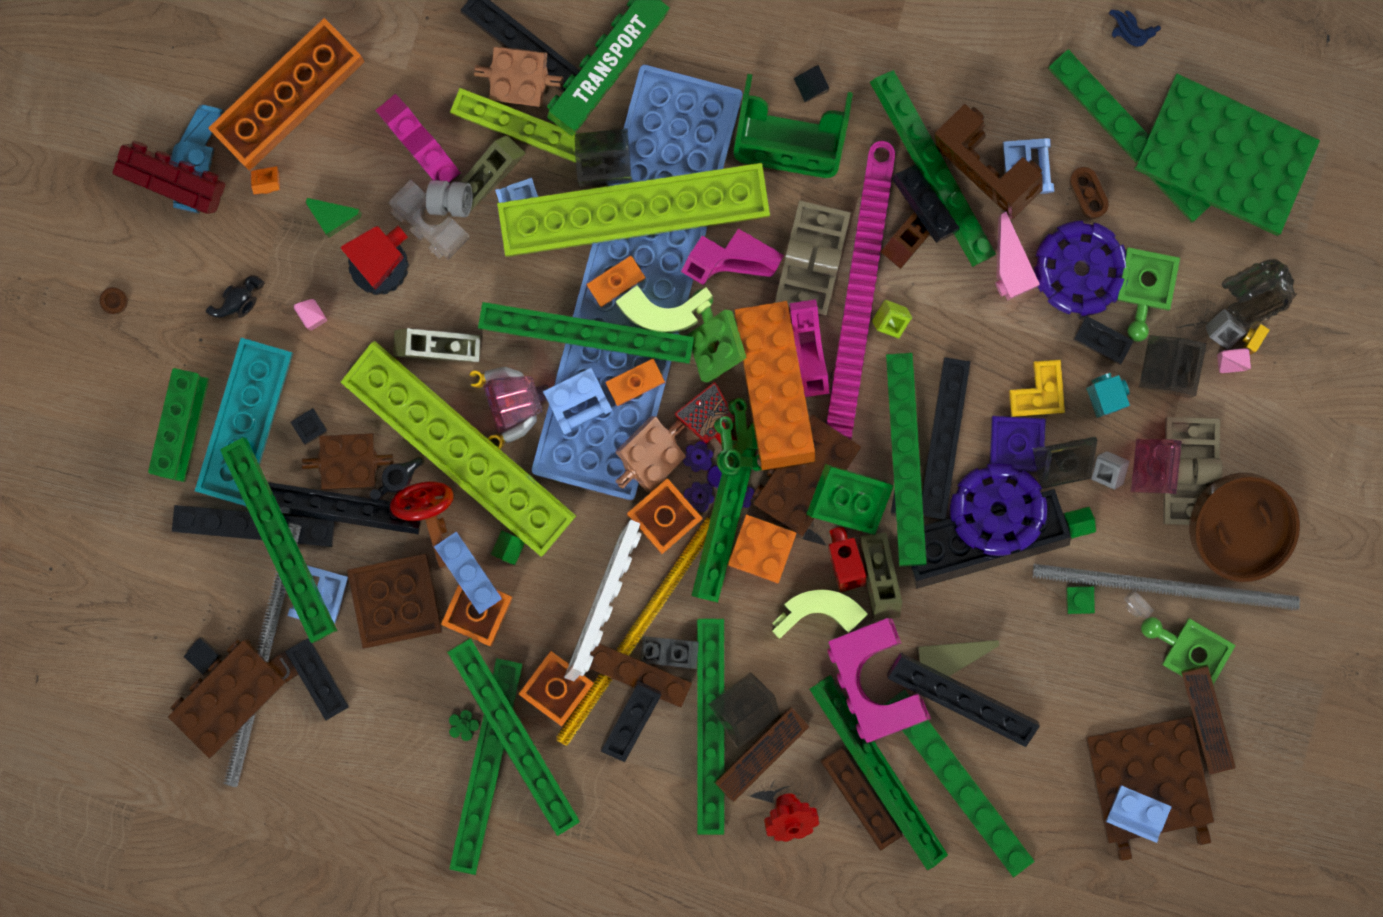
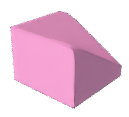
M314 299L294 305L295 311L308 330L312 331L328 321Z
M1247 348L1224 350L1217 354L1220 373L1240 372L1251 369L1249 349Z

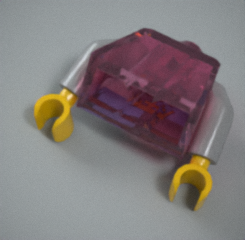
M508 367L486 370L484 374L472 371L469 376L479 375L480 380L476 384H471V386L475 388L484 386L497 432H502V435L495 434L488 439L497 438L500 442L498 448L501 449L505 442L511 443L525 436L537 422L536 415L542 412L540 402L547 401L543 391L549 389L548 385L535 387L531 376H524L522 372Z

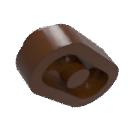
M1088 167L1076 169L1072 173L1069 183L1081 211L1088 218H1100L1108 210L1109 203L1098 177ZM1081 177L1085 178L1087 185H1079L1078 179ZM1091 201L1098 204L1097 210H1092L1089 207Z

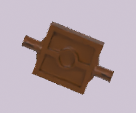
M373 433L319 436L320 451L318 458H302V463H312L302 464L303 470H319L322 490L376 487L378 465L394 464V460H384L394 459L393 454L377 455L374 447Z

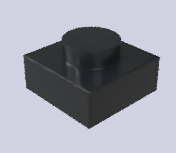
M314 408L290 422L304 445L309 444L328 432Z

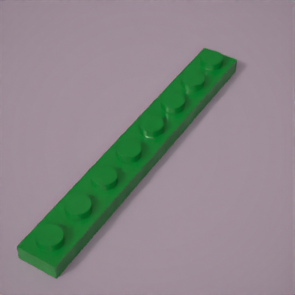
M1069 49L1066 50L1048 67V70L1131 159L1137 163L1148 134ZM1149 177L1191 223L1211 206Z
M892 70L870 81V84L912 160L960 229L954 235L971 266L974 267L997 255L895 71Z
M482 302L478 329L689 365L694 337L486 302Z
M913 353L886 354L899 566L926 565Z
M242 437L220 449L310 642L315 643L337 632L338 630L247 438Z
M697 619V642H699L697 655V835H724V793L714 783L724 772V619Z
M468 638L446 651L555 835L559 836L578 824L580 820L472 639Z
M496 658L493 676L513 708L523 664ZM484 715L449 868L450 870L472 875L477 873L504 752L502 744Z
M830 674L809 690L926 870L935 867L948 856L947 852L874 741L866 743L865 738H860L856 728V724L859 723L855 713L852 714L850 712L846 697Z
M903 689L883 705H890L910 696ZM927 720L902 730L1011 876L1014 878L1034 863L1033 858L931 723Z

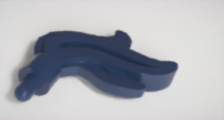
M1110 10L1109 15L1116 20L1119 26L1113 30L1112 37L1120 36L1131 46H1143L1148 39L1156 36V32L1161 30V26L1154 28L1150 26L1144 30L1140 29L1135 16L1130 11L1126 10L1125 14L1118 10Z

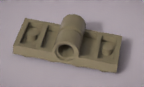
M799 200L775 303L787 301L788 308H790L789 303L816 299L818 315L827 316L851 212Z
M1165 418L1163 524L1189 525L1191 513L1197 499L1207 487L1222 478L1220 419Z

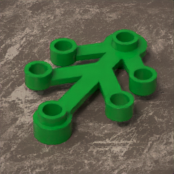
M742 398L734 399L728 405L730 413L735 416L737 442L734 446L731 437L732 420L727 416H723L714 423L715 430L721 434L722 451L717 455V466L723 474L729 476L738 473L740 468H752L756 472L762 470L757 463V460H760L759 454L753 457L741 456L746 449H758L753 421L748 428L746 425L745 411L747 404ZM722 421L725 423V429L722 426Z

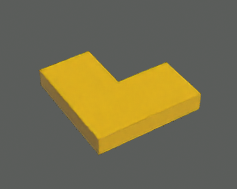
M1061 360L1033 362L1035 388L1009 390L1011 417L1065 413Z

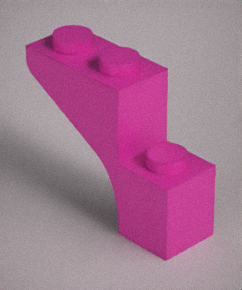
M396 93L375 110L432 180L451 182L461 173L433 136L422 126Z
M738 229L725 249L701 236L689 254L681 272L702 285L712 275L722 271L771 277L776 272L784 255Z

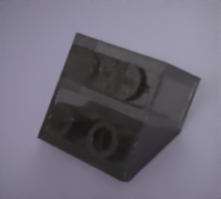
M628 128L575 134V159L577 179L580 187L633 182Z
M1149 335L1139 388L1187 398L1195 397L1197 395L1207 343L1177 337Z

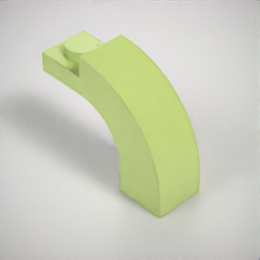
M635 286L616 301V305L632 323L642 329L677 333L698 323V320L692 313L697 311L700 314L710 307L711 303L709 301L713 295L705 287L683 305L667 309L651 303L640 288Z
M812 590L796 595L783 604L791 613L786 615L783 612L772 623L775 626L772 632L780 639L802 617L811 613H823L832 617L849 633L867 613L854 600L844 594L831 590Z

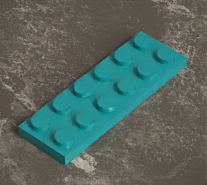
M240 338L196 484V492L246 506L220 449L245 437L260 465L292 360V352Z

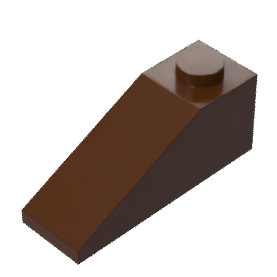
M915 212L881 251L884 256L900 269L930 236Z

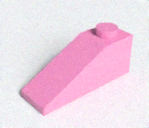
M1005 212L998 218L996 275L998 281L995 284L1001 296L1005 295L1008 301L1037 288L1040 284L1007 212Z

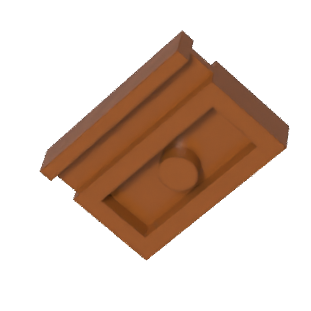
M438 515L425 519L433 548L445 540L444 533L448 532L444 517L439 518ZM434 548L439 567H447Z

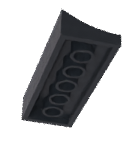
M1055 489L1041 492L1042 497H1045L1047 501V519L1045 525H1042L1039 530L1041 534L1030 546L1022 551L1020 549L1012 551L1011 555L993 556L984 554V551L979 548H971L957 534L955 530L957 526L951 518L925 525L926 565L910 566L916 589L1070 546L1071 536ZM1031 496L1023 498L1025 505L1032 502ZM1000 504L995 505L991 508V512L995 516H1002L1006 513V508ZM972 516L965 518L967 523H974ZM1024 518L1022 524L1030 526L1032 521ZM983 531L980 538L989 541L992 535ZM1013 534L1005 537L1007 542L1015 539Z

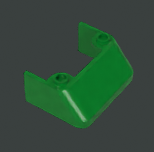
M747 74L734 146V157L736 160L749 165L762 163V166L765 168L821 178L835 176L839 170L853 92L847 93L844 112L827 111L822 114L820 124L767 115V102L761 97L749 95L753 74Z

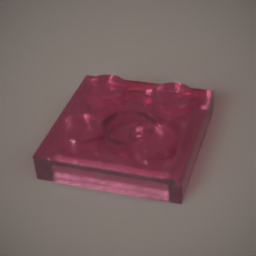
M1136 439L1131 492L1176 494L1182 441L1174 439Z

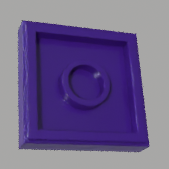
M992 416L989 464L1005 463L1014 465L1013 468L1019 471L1043 472L1046 419Z

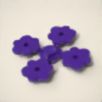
M700 441L695 446L689 445L686 448L687 454H685L686 457L683 463L686 466H691L694 472H698L700 469L708 470V483L701 485L699 482H694L692 488H687L684 491V498L697 511L705 512L709 504L714 502V496L711 495L712 487H719L722 472L717 465L711 467L712 462L710 459L713 457V452L709 449L707 450V445ZM696 455H700L701 459L698 460ZM747 486L742 508H748L751 505L750 499H752L754 490L751 487ZM698 494L702 495L701 499L697 498Z

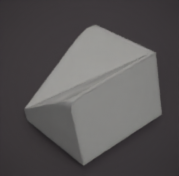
M1225 309L1206 325L1209 337L1226 350L1231 348L1247 333L1243 323Z
M1104 452L1097 456L1091 480L1115 490L1124 484L1130 461L1110 452Z

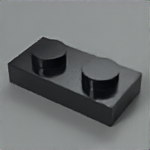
M1089 316L1084 318L1073 339L1118 365L1122 364L1134 342Z

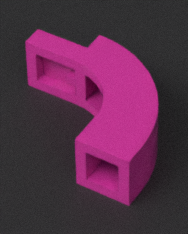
M816 299L789 303L791 324L805 397L829 394L828 373L821 343Z

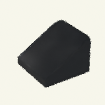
M819 65L793 78L804 103L829 92V86Z
M199 637L184 655V658L204 675L210 666L222 655L203 637Z

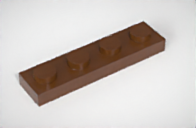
M601 643L597 647L595 646L593 652H590V655L593 656V661L589 669L631 687H634L638 680L660 690L662 694L660 699L680 708L682 707L691 687V682Z

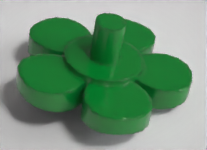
M468 710L462 711L460 717L457 714H453L449 718V723L455 727L449 730V734L453 738H457L461 734L463 741H469L473 737L471 731L479 729V722L477 720L469 721L472 718V713Z

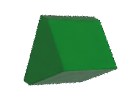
M1090 507L1063 513L1071 539L1096 532L1095 517Z
M501 530L491 555L516 565L525 543L520 538Z

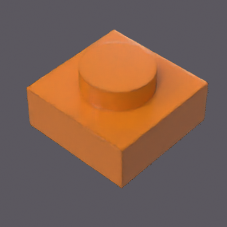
M277 166L251 171V187L254 195L261 193L269 194L280 190V177Z

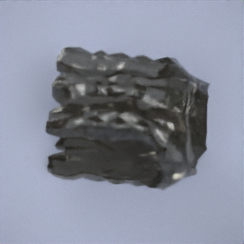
M1268 259L1260 263H1254L1251 267L1239 271L1234 276L1227 277L1222 282V287L1229 289L1231 295L1237 297L1236 300L1238 301L1228 306V310L1236 314L1237 321L1242 322V325L1247 328L1254 327L1257 323H1262L1263 320L1276 316L1279 312L1286 311L1290 307L1292 300L1297 296L1293 288L1294 279L1288 266L1277 259Z

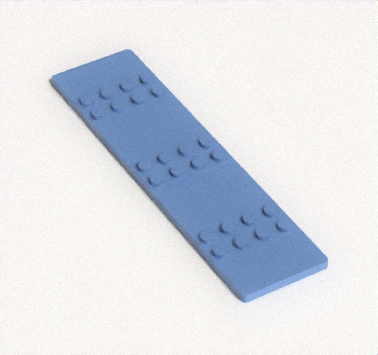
M642 65L639 69L608 186L723 169L742 100V91L660 68ZM707 227L592 244L573 317L640 328L632 323L616 305V301L631 289L603 307H600L586 285L629 256L633 257L646 277L645 280L635 286L640 288L651 303L667 309L683 305L688 301L693 279L682 273L681 270L701 236L705 237ZM565 344L554 386L592 368L612 412L606 415L602 413L571 428V432L564 435L549 405L534 458L532 473L547 479L626 500H633L636 496L639 482L632 479L624 489L618 486L615 480L626 470L623 461L615 451L650 416L657 417L671 361L654 359L665 381L664 384L617 407L605 382L653 358ZM595 396L563 412L565 419H568L598 404L599 401Z

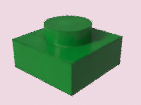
M1066 587L1067 614L1095 613L1094 587Z

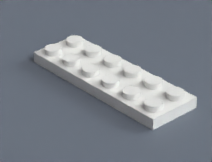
M630 520L619 535L564 678L575 681L579 676H584L591 666L593 656L590 655V652H593L595 646L597 647L601 640L603 631L599 629L608 621L613 609L612 606H609V603H612L614 597H617L622 586V582L618 580L622 578L624 572H627L632 560L628 554H631L633 548H636L641 537V533L637 532L640 526L638 522Z

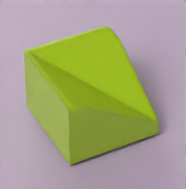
M884 300L872 322L877 331L899 339L912 316L906 307Z

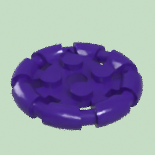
M1073 221L1058 226L1056 232L1052 235L1048 234L1043 239L1035 255L1037 257V265L1034 267V273L1040 284L1038 286L1040 293L1043 291L1049 299L1047 302L1054 308L1069 315L1073 312L1080 313V316H1090L1105 311L1107 305L1117 301L1119 291L1124 282L1122 274L1123 269L1126 268L1125 260L1127 253L1124 245L1118 243L1115 239L1116 235L1111 230L1095 222L1093 224H1085L1083 221ZM1081 235H1090V243L1080 242ZM1064 239L1068 245L1061 250L1058 243ZM1105 244L1112 251L1108 256L1100 249ZM1048 259L1056 260L1054 269L1047 268ZM1080 261L1086 263L1088 266L1087 275H1077L1074 271L1075 263ZM1109 268L1116 269L1115 278L1107 277ZM1057 280L1064 288L1058 293L1051 285ZM1101 287L1105 294L1099 298L1094 292ZM1073 295L1082 296L1081 303L1073 302Z
M993 463L987 464L986 468L980 470L976 468L961 479L957 485L958 490L956 494L952 495L950 515L951 520L955 521L957 526L955 529L957 534L968 546L973 549L975 547L984 551V554L1005 556L1011 555L1012 551L1018 549L1022 551L1041 534L1039 530L1046 523L1047 501L1045 497H1042L1040 492L1042 490L1041 486L1032 475L1025 470L1021 472L1014 469V465ZM991 478L993 484L984 487L982 480ZM1009 478L1017 481L1015 488L1012 484L1007 483ZM968 493L974 495L973 503L966 500ZM1031 496L1032 502L1025 505L1023 498ZM1000 504L1006 508V513L1002 516H995L991 512V508L994 505ZM972 516L974 523H967L965 518ZM1024 518L1032 521L1030 526L1022 524ZM983 531L992 535L989 541L980 538ZM1013 534L1015 539L1007 542L1005 537Z

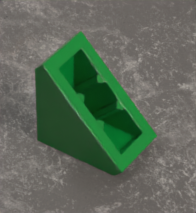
M311 198L306 199L307 206L328 238L360 219L362 212L356 208Z

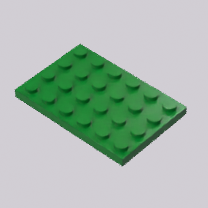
M1177 73L1173 77L1134 170L1279 236L1285 226L1320 140Z

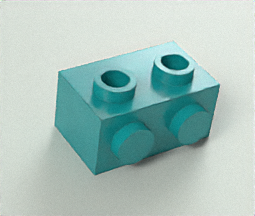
M1111 373L1099 376L1091 380L1093 385L1086 388L1096 418L1130 406L1127 395H1130L1128 385L1125 380H1121L1119 375L1112 377Z

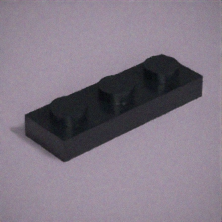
M916 164L894 175L892 178L893 182L936 243L958 232L959 226Z
M309 638L285 651L325 721L350 707L315 645L310 642Z
M638 680L636 681L601 746V752L620 761H626L662 695L660 690Z

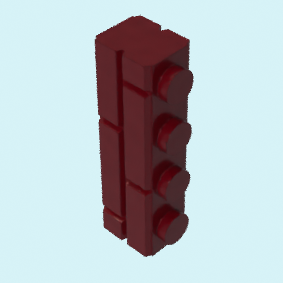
M132 141V144H123L120 147L117 161L113 168V175L203 213L211 214L217 211L221 200L220 197L226 185L218 180L219 176L210 171L198 172L194 170L195 165L185 161L174 162L170 160L171 155L161 151L150 152L147 150V145L137 141Z

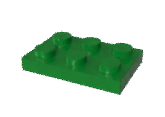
M825 464L807 515L875 535L894 485Z

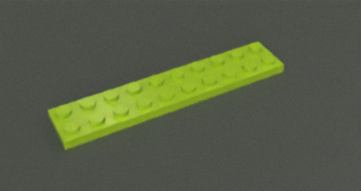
M762 163L497 203L506 257L770 217Z
M376 341L368 346L342 379L341 383L539 556L545 555L576 518L573 512Z

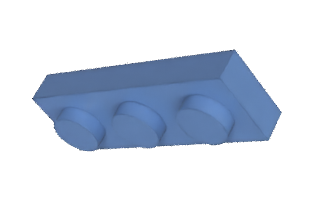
M457 532L434 546L479 614L502 600Z

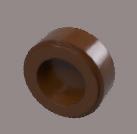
M111 287L102 292L99 302L105 312L117 315L126 309L128 298L122 290Z

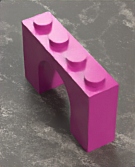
M886 618L828 641L830 648L827 649L828 655L832 663H836L840 672L837 674L839 684L842 689L846 688L849 695V698L846 699L850 712L856 714L859 722L856 724L858 734L861 739L865 738L866 743L876 741L931 719L923 697L920 694L890 705H881L872 701L862 689L860 677L865 662L874 654L902 644L892 618Z

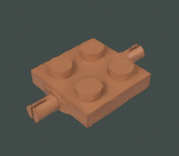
M496 46L493 49L491 66L476 65L474 69L477 71L474 72L475 77L489 78V99L493 101L540 107L543 106L544 91L547 86L560 88L563 86V82H555L563 81V76L548 75L546 67L547 53Z
M650 416L615 451L623 461L626 470L615 480L620 488L624 489L634 479L639 482L645 492H652L684 460L686 456L674 438L685 428L684 425H681L682 422L676 420L666 429L656 416Z

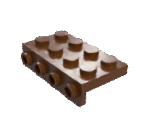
M814 415L810 417L809 421L815 448V462L770 469L767 473V476L770 477L769 481L765 486L760 484L752 496L755 499L754 506L802 537L815 519L807 515V511L825 464L847 470L862 448Z
M248 639L242 642L239 640L235 641L227 649L229 655L223 661L218 659L208 669L210 674L204 680L199 678L189 688L192 693L186 699L180 697L170 707L173 712L168 718L209 759L287 682L250 645L251 642Z

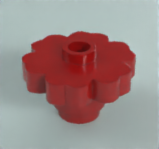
M791 793L780 795L776 799L774 809L770 811V816L764 819L767 836H774L775 841L784 842L791 841L793 838L802 839L812 834L813 828L820 824L817 809L810 807L809 803H801L796 795Z

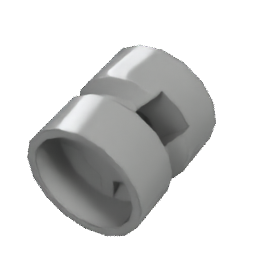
M430 181L426 193L428 213L430 215L445 216L450 212L453 217H468L473 200L472 187L469 183L453 182L450 185L447 181Z

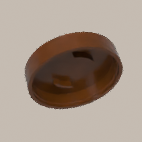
M1254 473L1230 474L1212 483L1197 499L1189 523L1190 540L1199 559L1219 576L1237 582L1260 580L1279 570L1292 555L1300 532L1299 514L1291 496L1275 482Z

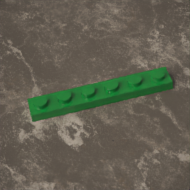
M732 440L733 446L736 444L737 441ZM746 449L741 456L753 457L755 456L756 449ZM740 468L738 473L730 476L723 473L721 475L691 595L693 597L717 603L719 601L752 468Z

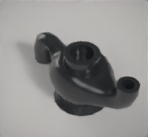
M251 275L244 280L242 285L236 287L230 285L222 295L224 298L222 307L214 308L210 305L206 309V313L215 318H222L233 314H238L239 318L246 316L253 309L257 300L256 297H252V290L255 288L257 290L261 289L265 282L258 276Z
M417 457L406 463L391 464L386 467L382 474V486L378 489H373L370 492V497L378 500L387 492L396 493L404 490L410 484L414 471L424 464L423 458Z

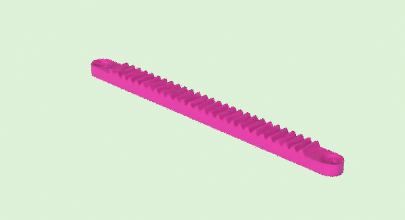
M885 141L874 143L870 147L867 157L826 424L850 440L852 439L895 160L893 146ZM878 148L886 149L889 153L888 160L878 162L874 157L875 150Z

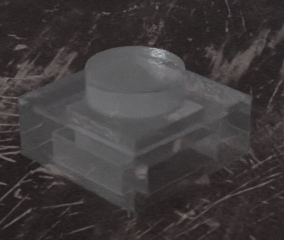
M1136 591L1130 592L1124 598L1128 603L1126 606L1127 610L1136 618L1139 616L1147 618L1154 611Z

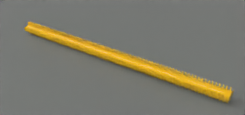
M706 517V520L702 523L703 526H700L699 531L696 532L697 534L693 536V539L687 545L688 548H685L678 562L676 561V564H674V567L666 576L667 578L664 579L663 584H660L661 586L655 592L656 595H653L652 600L649 601L650 603H647L648 606H645L646 609H643L644 611L640 614L641 617H638L639 620H636L635 625H632L633 628H630L631 631H628L630 634H626L627 636L623 639L624 642H621L622 645L619 644L617 651L626 655L631 654V651L635 648L634 645H637L644 631L646 632V629L652 623L651 620H654L655 615L658 614L657 612H660L661 606L663 607V604L667 601L666 598H669L668 595H671L673 593L672 590H675L674 587H677L676 584H679L677 581H681L680 579L684 576L683 573L686 574L687 568H690L689 565H692L691 562H694L692 559L695 560V557L699 554L698 551H701L700 548L703 549L710 523L709 518ZM603 674L598 675L599 678H596L597 681H594L596 684H593L591 689H589L590 692H587L588 695H585L586 698L583 697L584 700H581L582 703H579L580 706H577L579 709H575V714H571L573 717H569L571 720L568 719L569 723L566 722L567 725H564L563 731L560 730L561 734L558 733L559 736H556L557 741L565 746L570 743L576 731L584 723L583 720H586L590 714L589 712L594 708L593 706L597 704V701H599V698L607 689L606 687L609 686L608 684L612 682V678Z

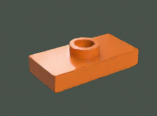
M629 256L586 285L600 307H603L645 280L646 277L633 257Z
M651 359L605 383L618 407L664 384L665 381L654 359Z

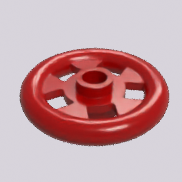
M420 482L399 491L392 498L390 509L396 517L402 520H425L444 512L451 505L454 494L452 489L444 483ZM437 496H443V498L435 499Z

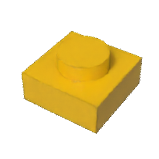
M1262 324L1254 329L1250 327L1242 339L1245 342L1242 349H1249L1250 355L1255 353L1270 329Z

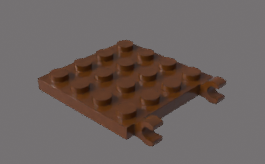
M1192 716L1086 737L1107 843L1116 842L1119 860L1132 859L1128 840L1141 837L1105 822L1120 785L1171 806L1160 833L1194 827L1198 844L1211 843L1210 833L1206 824L1214 823Z

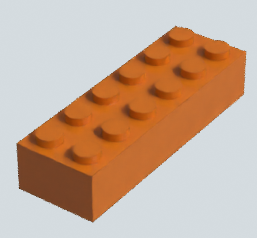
M323 18L211 124L208 129L250 171L365 61L348 41Z
M783 301L735 309V322L747 357L742 362L761 469L767 470L815 462V448L788 302Z

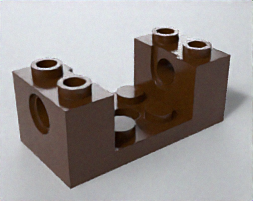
M964 104L934 133L936 146L942 155L1001 210L1007 212V215L1013 220L1043 191L1042 170L1034 161L1030 160L1028 162L1022 157L999 179V173L991 165L986 167L980 162L981 157L974 150L986 138V134L983 131L985 127L984 116L977 108L972 107L970 109Z

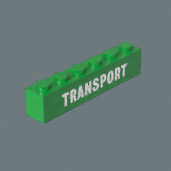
M629 0L627 3L629 9L624 15L621 13L617 15L611 24L613 30L610 34L606 35L604 33L595 44V47L598 48L592 56L587 54L579 65L582 69L578 75L574 76L572 74L563 85L566 89L560 97L555 95L547 106L550 109L547 116L548 119L572 137L667 16L670 7L661 0Z

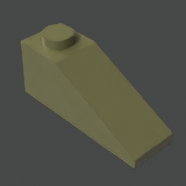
M508 135L494 141L460 181L469 183L472 187L473 200L471 211L512 171L526 154Z
M409 328L394 330L393 357L479 362L480 335Z
M885 532L860 536L868 597L873 619L878 621L886 618H898L901 615L902 598L887 534Z
M999 640L916 647L917 661L947 676H951L998 647Z

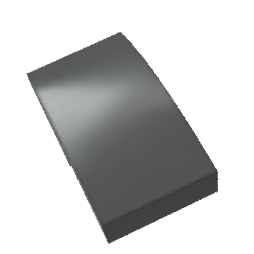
M643 636L640 661L647 664L696 669L699 642Z

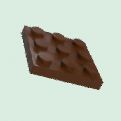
M427 554L347 570L363 649L442 633Z

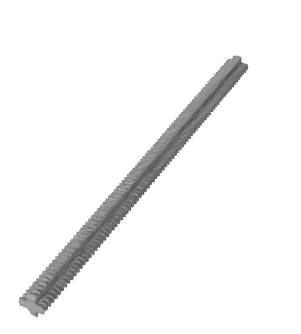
M293 523L287 524L295 541L298 542L297 539L301 532L299 529L302 527ZM275 573L277 575L274 576L276 580H273L275 583H272L275 586H271L274 589L270 590L273 593H270L272 595L269 596L271 599H268L270 603H267L270 606H267L269 608L266 609L268 612H265L267 616H264L266 619H263L266 621L263 622L265 625H262L264 629H261L263 632H260L263 635H259L262 638L258 639L261 642H258L260 645H257L259 648H256L258 653L267 662L270 659L272 643H274L273 639L277 630L276 626H278L279 614L281 613L280 610H282V601L285 597L284 594H286L284 592L286 589L278 573ZM255 714L236 733L238 736L234 737L237 740H234L236 743H233L235 746H232L235 749H231L234 753H230L233 756H230L232 759H229L231 762L228 763L230 766L227 767L230 769H227L229 772H226L228 775L225 776L227 779H224L226 780V782H223L224 784L232 787L238 786Z
M1033 564V578L1034 576L1036 578L1039 576V579L1046 577L1047 580L1049 577V580L1052 578L1054 581L1056 578V581L1058 579L1061 581L1062 579V582L1066 579V582L1069 580V583L1071 580L1072 583L1079 581V584L1082 581V584L1086 582V585L1089 582V585L1091 583L1094 585L1095 583L1096 586L1097 584L1099 586L1102 584L1103 587L1105 584L1106 587L1109 585V588L1111 585L1112 588L1119 586V589L1122 586V589L1125 587V590L1129 587V590L1131 588L1134 590L1135 588V591L1142 589L1143 592L1145 589V592L1152 590V593L1159 591V594L1162 591V594L1164 592L1167 594L1168 592V595L1170 593L1174 595L1175 593V596L1178 593V596L1182 594V597L1184 594L1185 597L1192 595V598L1195 595V598L1198 596V599L1202 596V599L1204 597L1207 599L1208 597V600L1215 598L1216 601L1218 598V601L1222 599V602L1224 599L1225 602L1232 600L1231 603L1235 600V603L1237 601L1240 603L1241 601V604L1243 602L1247 604L1248 602V605H1250L1251 602V605L1255 603V606L1257 603L1258 606L1265 604V607L1268 604V607L1271 605V608L1275 605V608L1277 606L1280 608L1281 606V609H1283L1284 606L1285 609L1288 607V610L1290 607L1291 610L1295 608L1294 610L1297 608L1299 610L1300 608L1299 596L1293 597L1292 595L1230 589L1229 587L1220 588L1219 586L1205 584L1200 585Z

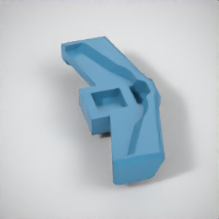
M199 105L180 142L174 146L171 160L177 163L179 161L189 162L195 165L194 170L201 173L203 171H210L215 149L206 146L213 134L208 127L225 111L215 107ZM173 200V208L199 214L198 210Z

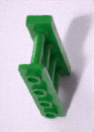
M177 368L172 369L148 469L149 474L186 482L209 378L201 377L198 373Z

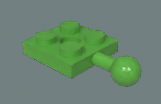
M1128 247L1126 249V268L1123 269L1122 274L1124 282L1119 291L1117 301L1138 305L1135 321L1128 326L1127 333L1130 339L1140 342L1145 340L1149 334V328L1145 323L1148 307L1169 311L1171 308L1180 258ZM1144 272H1150L1155 276L1153 286H1145L1142 283L1141 276Z
M703 289L697 290V291L693 294V296H695L697 293H699V292H700L701 290H703ZM713 296L712 299L709 301L711 305L713 303ZM710 307L701 313L704 324L687 334L690 337H694L692 352L701 381L707 383L747 358L733 312L725 309L713 317ZM719 340L717 352H715L714 345Z
M1154 617L1145 619L1141 625V631L1145 637L1150 639L1158 637L1171 645L1161 665L1183 677L1181 671L1208 664L1213 685L1236 646L1190 618H1187L1177 636L1163 629L1160 620ZM1196 647H1200L1205 651V659L1200 663H1196L1191 657V653Z

